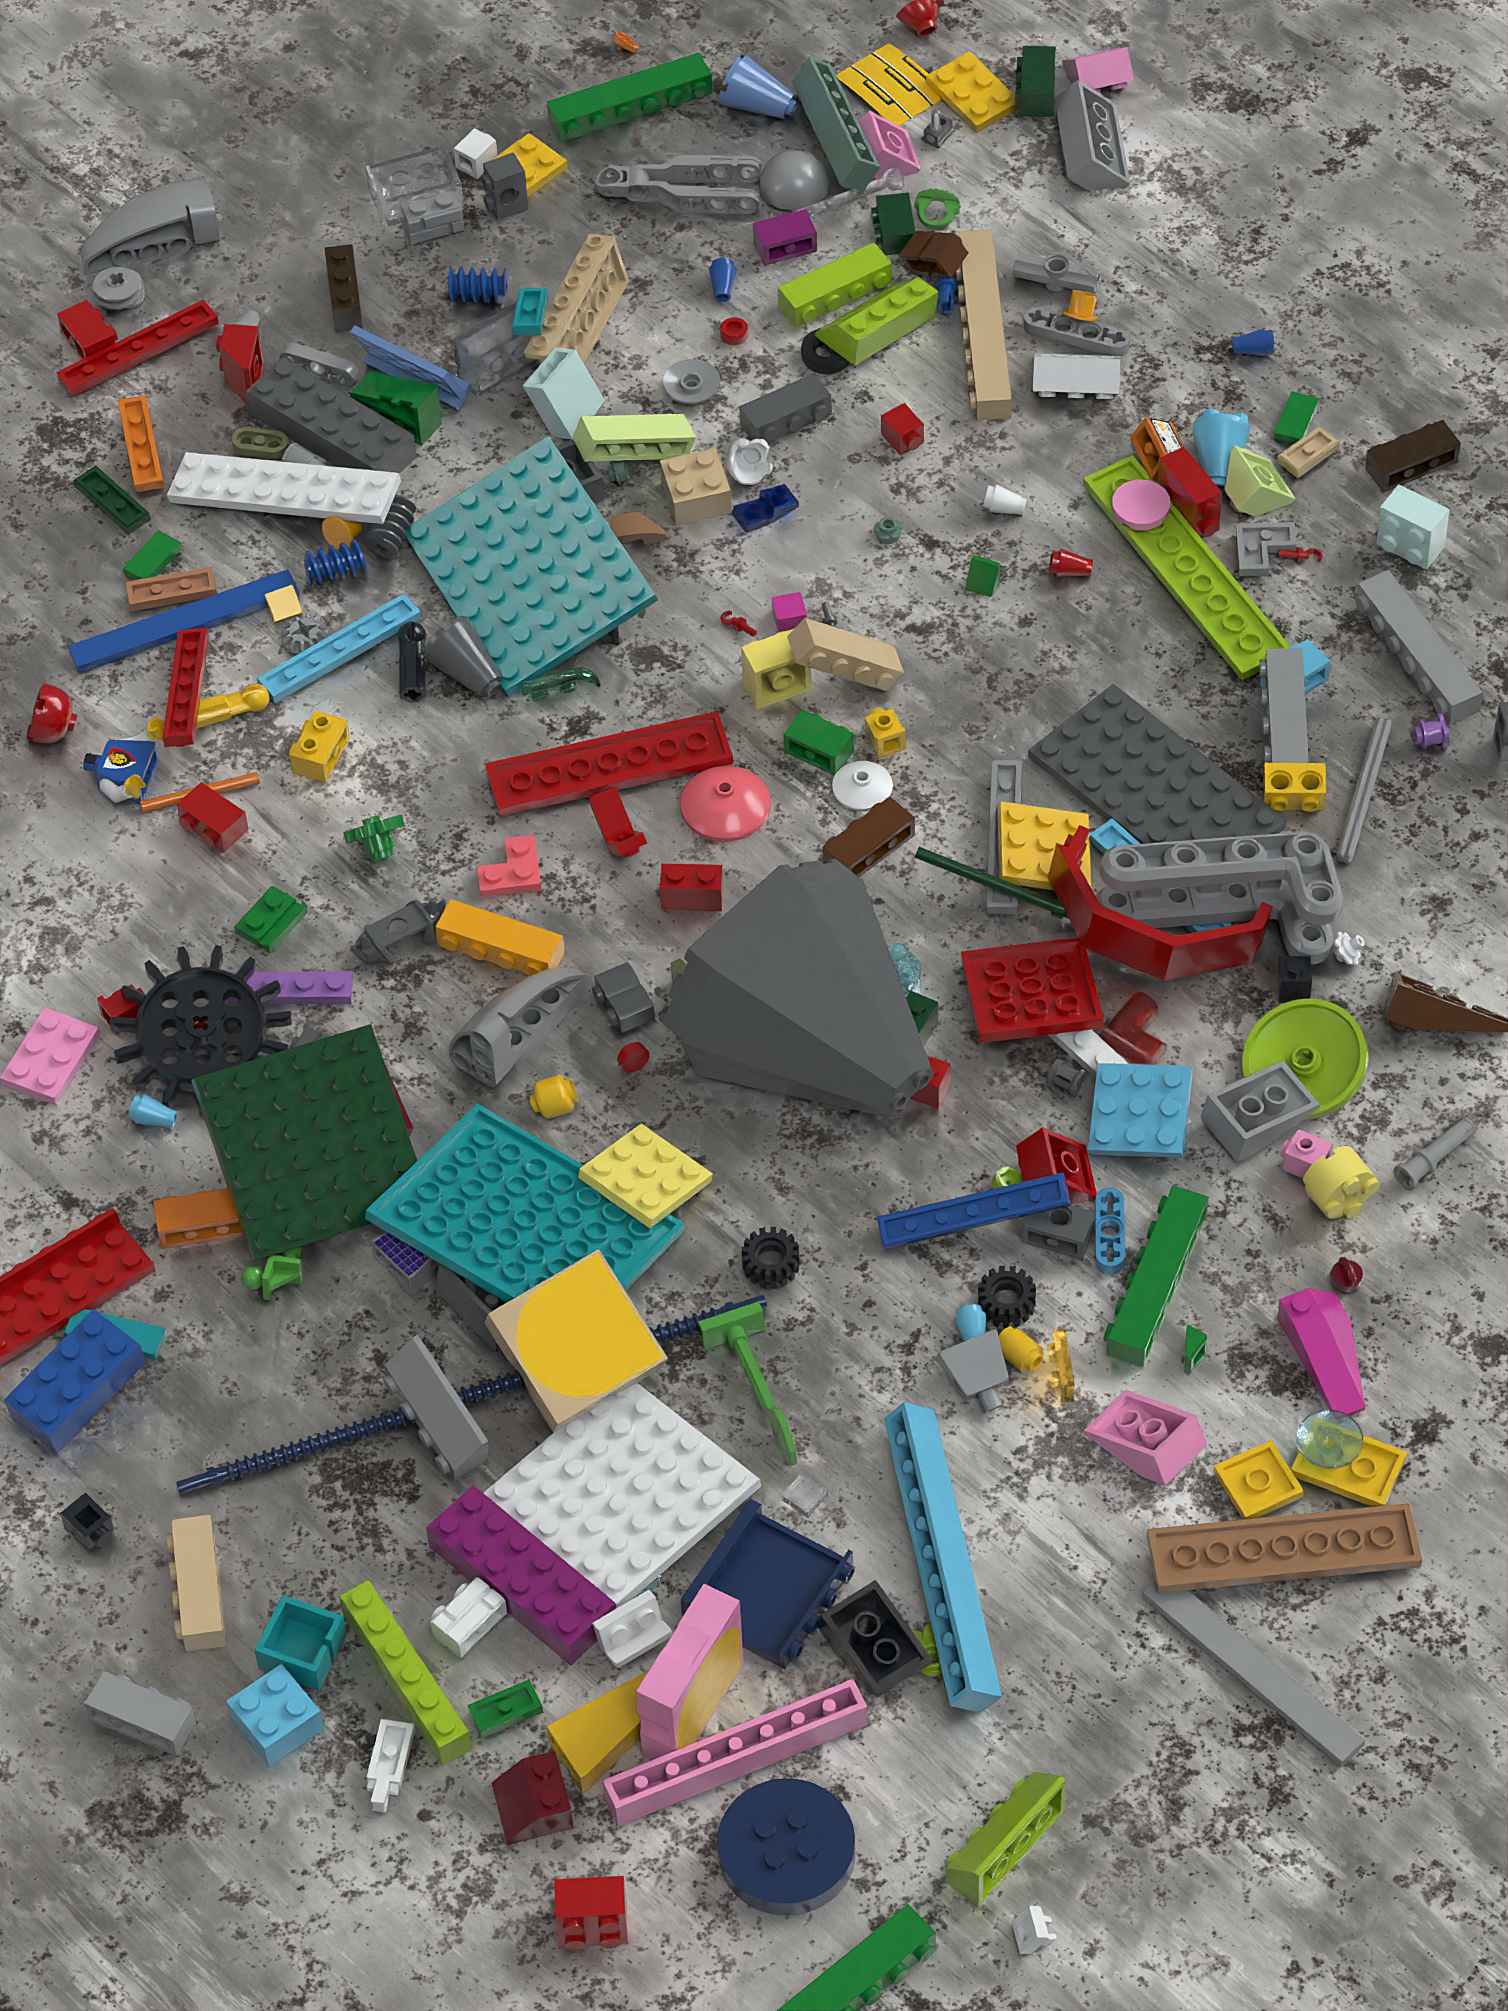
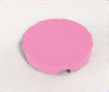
M1149 480L1126 482L1116 490L1112 497V513L1120 524L1129 525L1130 529L1150 530L1160 526L1163 520L1168 517L1170 513V496L1166 489L1158 483Z

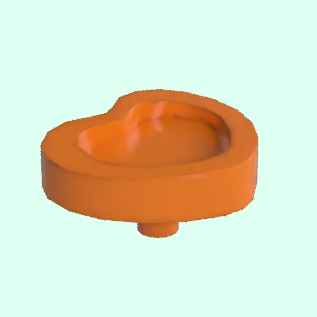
M616 31L613 35V40L619 45L617 48L619 51L622 52L625 48L630 52L636 53L639 49V45L627 34Z

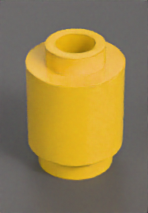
M1010 1326L999 1334L1004 1359L1019 1371L1026 1373L1029 1370L1034 1371L1040 1366L1043 1361V1348L1023 1331Z

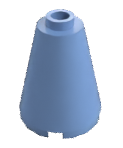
M743 53L735 59L724 80L726 92L720 90L718 103L723 106L784 119L787 115L791 117L798 101L794 100L795 94Z

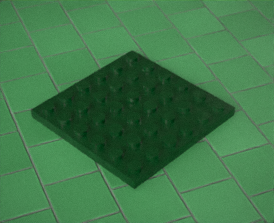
M371 1024L191 1080L252 1262L373 1224L365 1219L366 1210L417 1162Z

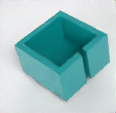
M282 1595L254 1650L258 1669L268 1673L282 1664L298 1684L320 1691L332 1667L331 1659L335 1660L347 1636L344 1616Z

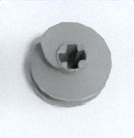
M108 268L101 271L93 281L96 302L104 308L110 310L133 309L143 303L145 297L143 280L140 274L130 268Z

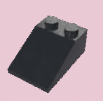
M874 1580L820 1614L818 1623L820 1632L839 1658L877 1698L933 1663L930 1655L877 1580Z

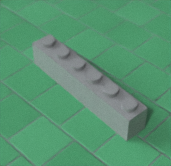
M1387 570L1358 583L1357 597H1355L1357 608L1361 613L1367 615L1375 632L1383 636L1390 652L1396 653L1402 661L1404 670L1408 674H1412L1417 681L1420 691L1424 695L1427 694L1431 699L1438 714L1442 713L1449 724L1481 710L1483 692L1391 572Z

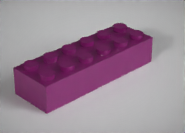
M474 1485L466 1490L426 1527L429 1547L470 1582L478 1577L489 1585L490 1589H494L504 1597L507 1613L569 1665L574 1664L598 1641L592 1623L616 1609V1603Z

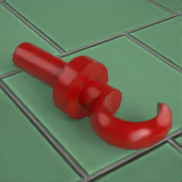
M1297 547L1296 551L1278 550L1277 554L1278 557L1295 558L1296 562H1302V559H1309L1310 554L1317 555L1319 557L1317 559L1318 562L1323 558L1322 552L1316 548L1303 551L1302 547Z
M730 610L723 612L720 617L724 625H733V629L738 632L743 630L752 637L757 634L755 629L746 624V619L743 617L725 619L727 616L732 615Z

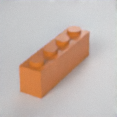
M228 1188L198 1191L194 1194L177 1197L167 1196L163 1199L153 1200L161 1249L244 1236Z

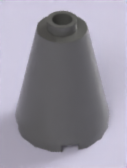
M467 616L454 618L449 621L453 625L446 631L441 627L429 639L423 650L426 655L423 656L429 663L478 696L492 697L502 687L500 684L502 676L470 619Z

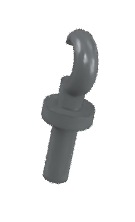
M823 602L822 608L825 618L822 623L835 627L837 619L832 616L829 603Z

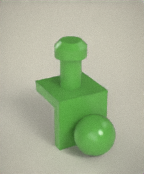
M301 1247L282 1252L283 1256H269L264 1271L255 1265L248 1266L242 1272V1283L249 1289H258L262 1286L263 1298L265 1300H270L273 1290L286 1283L301 1285L303 1280L301 1259H297L300 1257Z

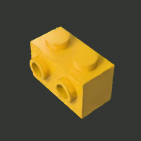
M314 710L309 721L306 720L303 723L299 740L291 745L289 759L292 762L293 773L326 783L350 739L348 720Z

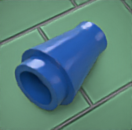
M728 258L715 259L709 267L714 299L719 302H726L731 299V291L737 272L734 262Z
M1263 328L1242 336L1233 337L1234 354L1268 356V353H1275L1273 330L1266 331Z

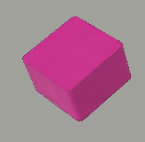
M800 592L772 597V612L779 632L794 629L804 618H807V612Z

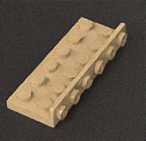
M589 234L545 312L541 335H533L524 351L526 358L540 359L541 365L553 349L559 347L576 350L585 364L629 283L614 236Z

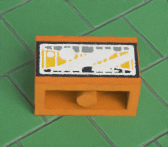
M1145 417L1130 436L1150 478L1158 480L1159 458L1184 446L1172 422Z

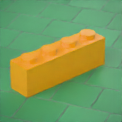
M450 899L435 926L437 944L449 951L468 954L477 960H486L498 964L504 969H514L526 973L528 976L546 969L558 967L565 953L563 935Z

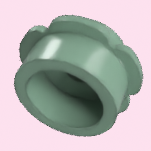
M626 460L612 461V464L608 465V473L612 482L617 481L621 486L623 485L622 482L630 480V472Z
M885 517L874 525V532L877 533V538L880 542L893 544L899 540L903 526L899 520Z

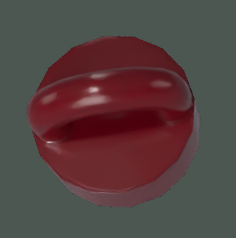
M1340 1257L1331 1270L1330 1280L1334 1288L1340 1292L1349 1293L1359 1289L1362 1285L1363 1271L1361 1266L1352 1260H1348L1346 1257Z

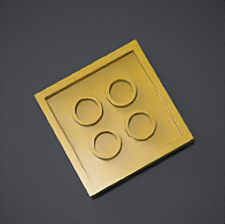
M1001 801L997 808L999 878L1015 885L1054 890L1048 875L1056 843L1064 845L1069 834L1074 836L1079 825L1089 829V814ZM1088 836L1085 841L1087 846L1081 858L1083 862L1080 869L1091 887L1090 840Z

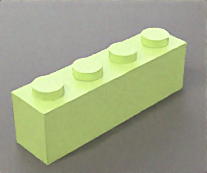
M684 414L581 416L573 435V440L585 462L673 458L689 454L696 439Z

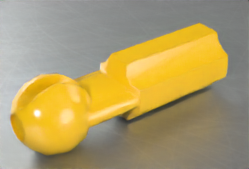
M252 683L238 692L228 695L220 694L200 700L196 729L231 719V716L244 712H260L264 710L270 701L267 688L261 684Z

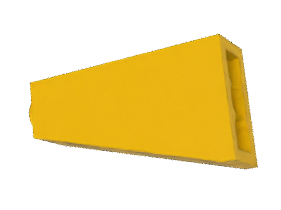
M649 1670L546 1726L549 1744L556 1751L557 1756L582 1793L588 1791L641 1739V1719L638 1714L636 1691Z

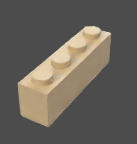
M804 618L787 636L796 664L883 691H887L904 674L895 646L808 618Z
M211 1514L171 1520L172 1533H166L168 1551L175 1555V1561L169 1562L171 1581H177L178 1590L172 1591L174 1611L180 1610V1620H175L177 1640L183 1639L186 1652L224 1647L226 1643L215 1533Z

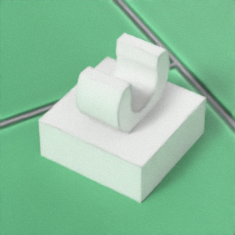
M1029 1906L1012 1922L1020 1954H1032L1040 1946H1048L1057 1938L1056 1934H1048L1046 1927L1052 1922V1919L1048 1916H1043L1040 1906Z

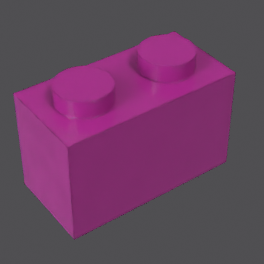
M806 209L753 223L754 244L764 266L817 252V231Z

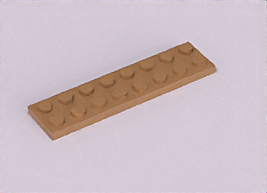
M1409 1503L1147 1529V1541L1158 1593L1421 1567L1422 1556Z

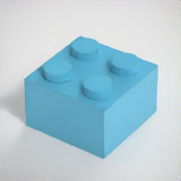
M282 1664L226 1701L231 1722L268 1767L324 1730L321 1711Z

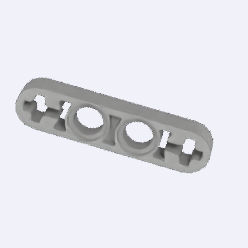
M1032 307L1024 313V329L1031 335L1109 356H1124L1129 351L1130 336L1123 329L1098 322L1075 319L1042 307ZM1059 325H1067L1071 329L1065 332L1058 331L1056 327ZM1093 332L1098 336L1093 339H1087L1083 334Z

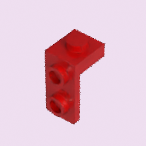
M610 787L588 798L610 854L623 856V858L631 857L640 852L639 847L648 844L643 832L633 830L616 787Z

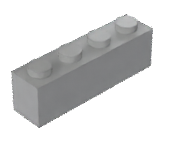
M1303 648L1266 649L1264 659L1259 660L1260 678L1265 677L1266 688H1261V706H1267V717H1262L1263 735H1268L1269 746H1264V763H1309Z

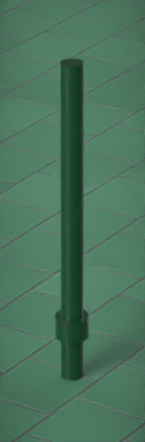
M918 847L914 857L916 859L1048 910L1052 916L1059 919L1063 917L1068 918L1059 898L1053 900L935 852Z

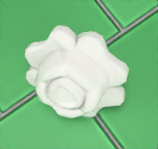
M1338 931L1332 946V952L1335 954L1336 959L1348 965H1358V959L1361 957L1359 948L1364 946L1363 938L1359 935L1351 938L1346 932L1341 933Z

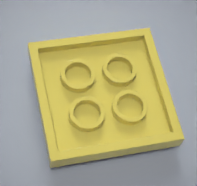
M641 1123L579 1169L578 1178L645 1226L651 1228L710 1184L713 1173Z

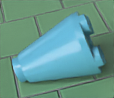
M1206 409L1202 412V416L1193 422V436L1201 468L1224 494L1226 493L1225 484L1231 449L1234 446L1245 449L1250 436V424L1248 423V416L1243 413L1231 415L1220 413L1215 409Z

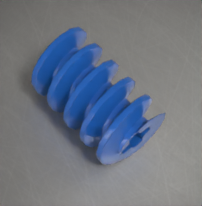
M452 266L450 267L448 290L452 302H457L460 295L463 302H468L472 295L474 303H479L483 295L485 303H491L494 296L496 303L502 304L504 297L507 296L508 269H504L502 276H499L497 269L493 268L491 275L488 276L484 267H482L479 275H476L474 267L470 268L468 275H465L463 266L459 267L457 274H454Z
M351 540L350 549H348L344 542H341L339 552H337L333 545H329L327 555L322 548H317L316 557H314L310 550L305 552L304 567L310 588H312L314 578H316L320 585L324 583V576H328L332 583L335 582L336 573H339L341 578L346 580L348 570L351 571L354 577H357L358 568H362L367 575L364 554L356 540Z

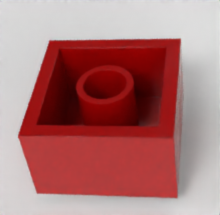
M624 1876L554 1879L555 1920L559 1948L566 1947L570 1950H580L586 1946L616 1948L621 1944H628L627 1900Z

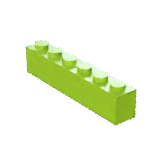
M367 1580L339 1595L343 1616L442 1767L471 1751L468 1729L370 1581Z

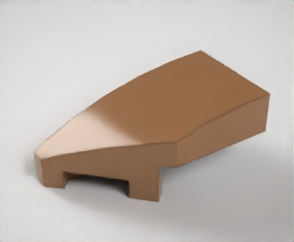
M639 511L610 517V528L621 544L642 539L645 545L669 539V535L664 529Z

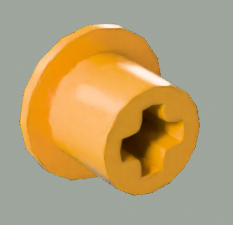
M1073 290L1069 308L1063 309L1062 314L1079 320L1096 322L1098 318L1093 313L1097 295Z
M335 516L327 517L322 523V532L326 541L333 545L336 550H339L341 542H344L349 549L351 540L362 531L361 522L342 520Z

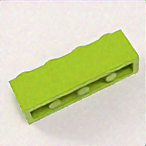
M873 242L779 286L778 306L793 325L798 327L892 283V263Z

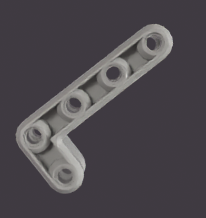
M1312 832L1278 833L1112 847L1103 855L1100 866V876L1108 887H1104L1096 894V898L1104 907L1154 928L1251 921L1263 901L1273 905L1270 919L1278 921L1288 954L1290 956H1310L1311 965L1323 962L1331 953L1333 933L1330 923L1338 918L1343 905V895L1329 847L1320 836Z

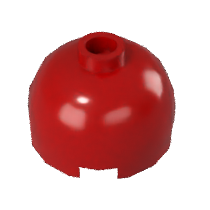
M42 683L33 708L32 724L28 726L26 740L50 744L61 740L67 730L73 731L77 714L72 713L73 703L70 696L62 689Z

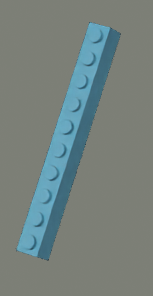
M904 1402L884 1418L947 1695L950 1706L981 1713L999 1700L1002 1694L938 1424L933 1409Z

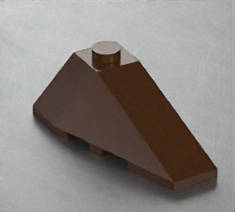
M1397 972L1394 973L1383 1011L1384 1018L1389 1020L1388 1025L1400 1030H1405L1406 1027L1417 1030L1508 1032L1507 1017L1477 1005H1473L1472 1009L1467 1008V1003L1455 995L1444 994L1441 997L1433 990L1434 986Z

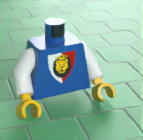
M154 717L147 724V729L138 735L121 740L107 741L102 755L91 753L85 755L83 769L95 772L98 789L114 803L128 800L140 804V801L144 800L159 763L155 741L156 739L159 741L163 740L164 721L160 717Z

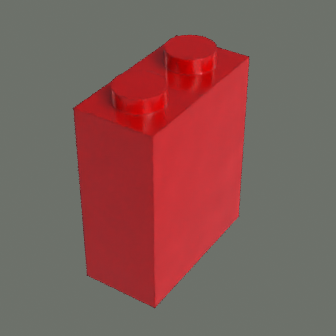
M1184 446L1160 457L1158 484L1166 489L1173 505L1201 539L1212 536L1216 531H1219L1221 490Z

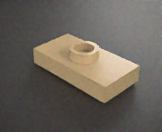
M1318 426L1279 454L1277 462L1296 478H1299L1337 451L1340 442Z

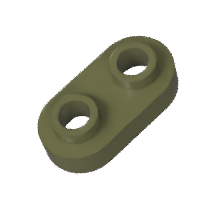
M246 426L235 430L231 437L233 450L242 456L277 460L283 457L286 449L289 447L287 436L277 430Z

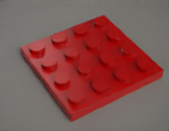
M1079 937L961 951V963L980 1043L1104 1028V1017L1087 951Z

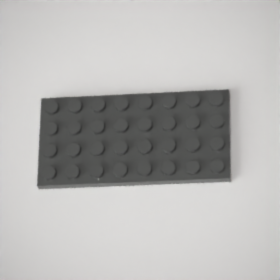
M1115 684L1104 690L1028 750V757L1107 821L1110 819L1115 820L1140 844L1278 834L1286 828V819Z

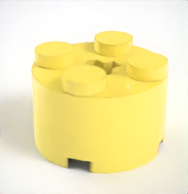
M1341 1146L1333 1149L1332 1151L1335 1155L1328 1159L1324 1156L1318 1158L1303 1177V1183L1306 1185V1187H1303L1305 1192L1323 1214L1330 1219L1346 1216L1347 1219L1354 1218L1361 1212L1362 1204L1380 1188V1182L1354 1149L1349 1146Z

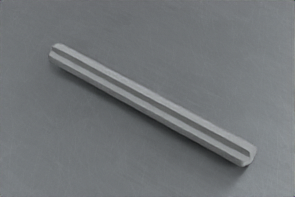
M1378 717L1375 720L1336 852V860L1338 862L1346 864L1352 862L1390 733L1392 722L1389 718Z

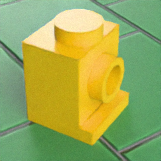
M876 708L865 717V733L878 758L906 749V730L901 726L893 708L888 710Z

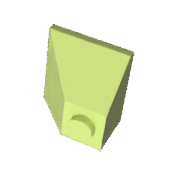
M1237 446L1231 449L1225 491L1230 497V505L1235 511L1240 514L1244 512L1256 517L1292 504L1296 500L1270 459Z

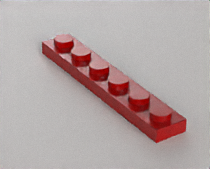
M203 299L57 371L58 381L69 395L73 397L218 325V316Z
M207 627L178 630L162 735L164 747H183L193 745L195 742L209 642Z

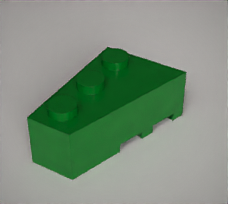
M369 371L350 392L351 398L413 434L415 443L420 446L442 424L438 386Z

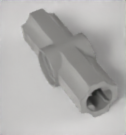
M1017 253L1012 276L1042 282L1052 292H1060L1070 288L1096 293L1101 270L1071 264L1068 258L1061 254H1053L1043 258Z

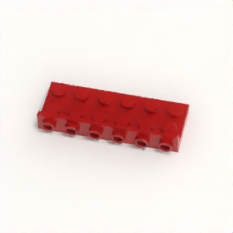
M114 1208L97 1215L89 1223L77 1230H72L61 1240L51 1246L44 1247L38 1254L16 1264L10 1271L0 1276V1366L65 1327L71 1317L84 1309L92 1310L156 1271L151 1259L122 1226Z

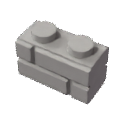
M455 191L443 192L433 197L414 200L401 205L403 226L411 245L464 230L463 211Z

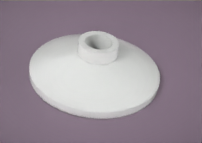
M856 761L843 766L835 774L832 782L833 794L837 801L846 808L856 811H868L876 803L883 802L891 796L893 787L888 771L879 764L870 761Z

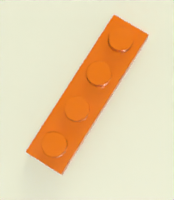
M146 395L118 400L135 492L164 488Z

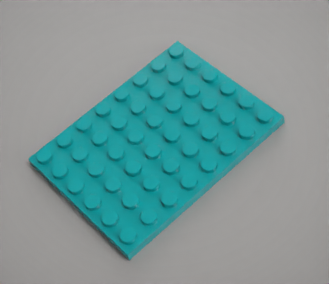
M549 436L410 525V530L406 531V538L457 617L467 616L474 625L502 676L500 684L508 696L516 693L658 601L655 593Z
M479 1104L475 1105L386 1190L365 1213V1219L505 1302L511 1301L598 1249L624 1290L627 1291L684 1232L685 1223L669 1214L653 1227L648 1228L579 1179V1169L584 1166L583 1164Z

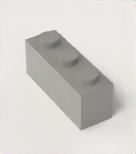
M103 1671L84 1703L89 1720L174 1756H178L196 1725L193 1708L189 1703L180 1698H174L173 1700L163 1696L154 1687L148 1685L142 1687L132 1683L127 1676L120 1673L113 1675Z

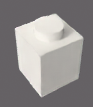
M474 128L454 147L456 168L478 179L484 173L483 163L491 161L498 156L496 140L489 134H484Z

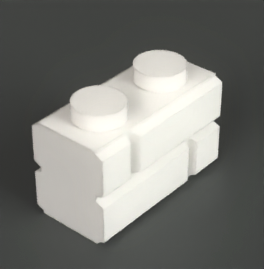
M476 1577L470 1584H462L455 1592L454 1599L447 1606L441 1605L434 1611L430 1622L432 1635L441 1644L447 1646L456 1656L462 1658L507 1614L506 1601L504 1597L494 1589H490L489 1585Z

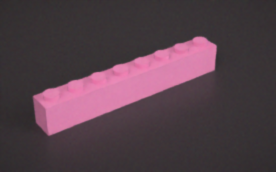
M851 1679L604 1779L605 1801L617 1826H622L868 1725L867 1705L854 1679Z

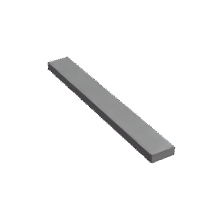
M1156 1581L1143 1591L1142 1598L1339 1766L1342 1767L1365 1745V1740L1190 1591L1158 1593Z

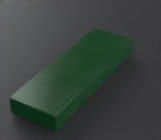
M96 465L73 480L74 487L128 535L151 520L150 513Z

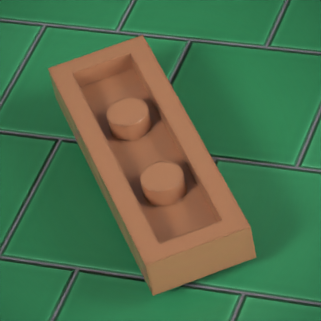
M212 567L125 582L131 612L200 600L217 594Z

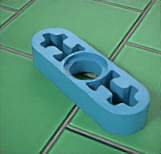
M1105 1188L1098 1192L1095 1201V1263L1100 1272L1113 1275L1120 1272L1124 1267V1196L1115 1188ZM1106 1201H1113V1215H1107ZM1105 1226H1114L1119 1232L1117 1235L1109 1237L1105 1236L1101 1229ZM1107 1247H1113V1262H1107Z

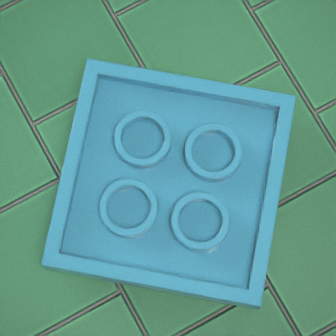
M1098 1063L1088 1144L1089 1154L1184 1158L1193 1075L1192 1067Z

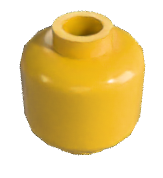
M558 1074L537 1081L534 1084V1094L530 1095V1102L535 1113L541 1112L546 1119H553L572 1112L575 1103L578 1102V1094L571 1078L566 1079L563 1075Z

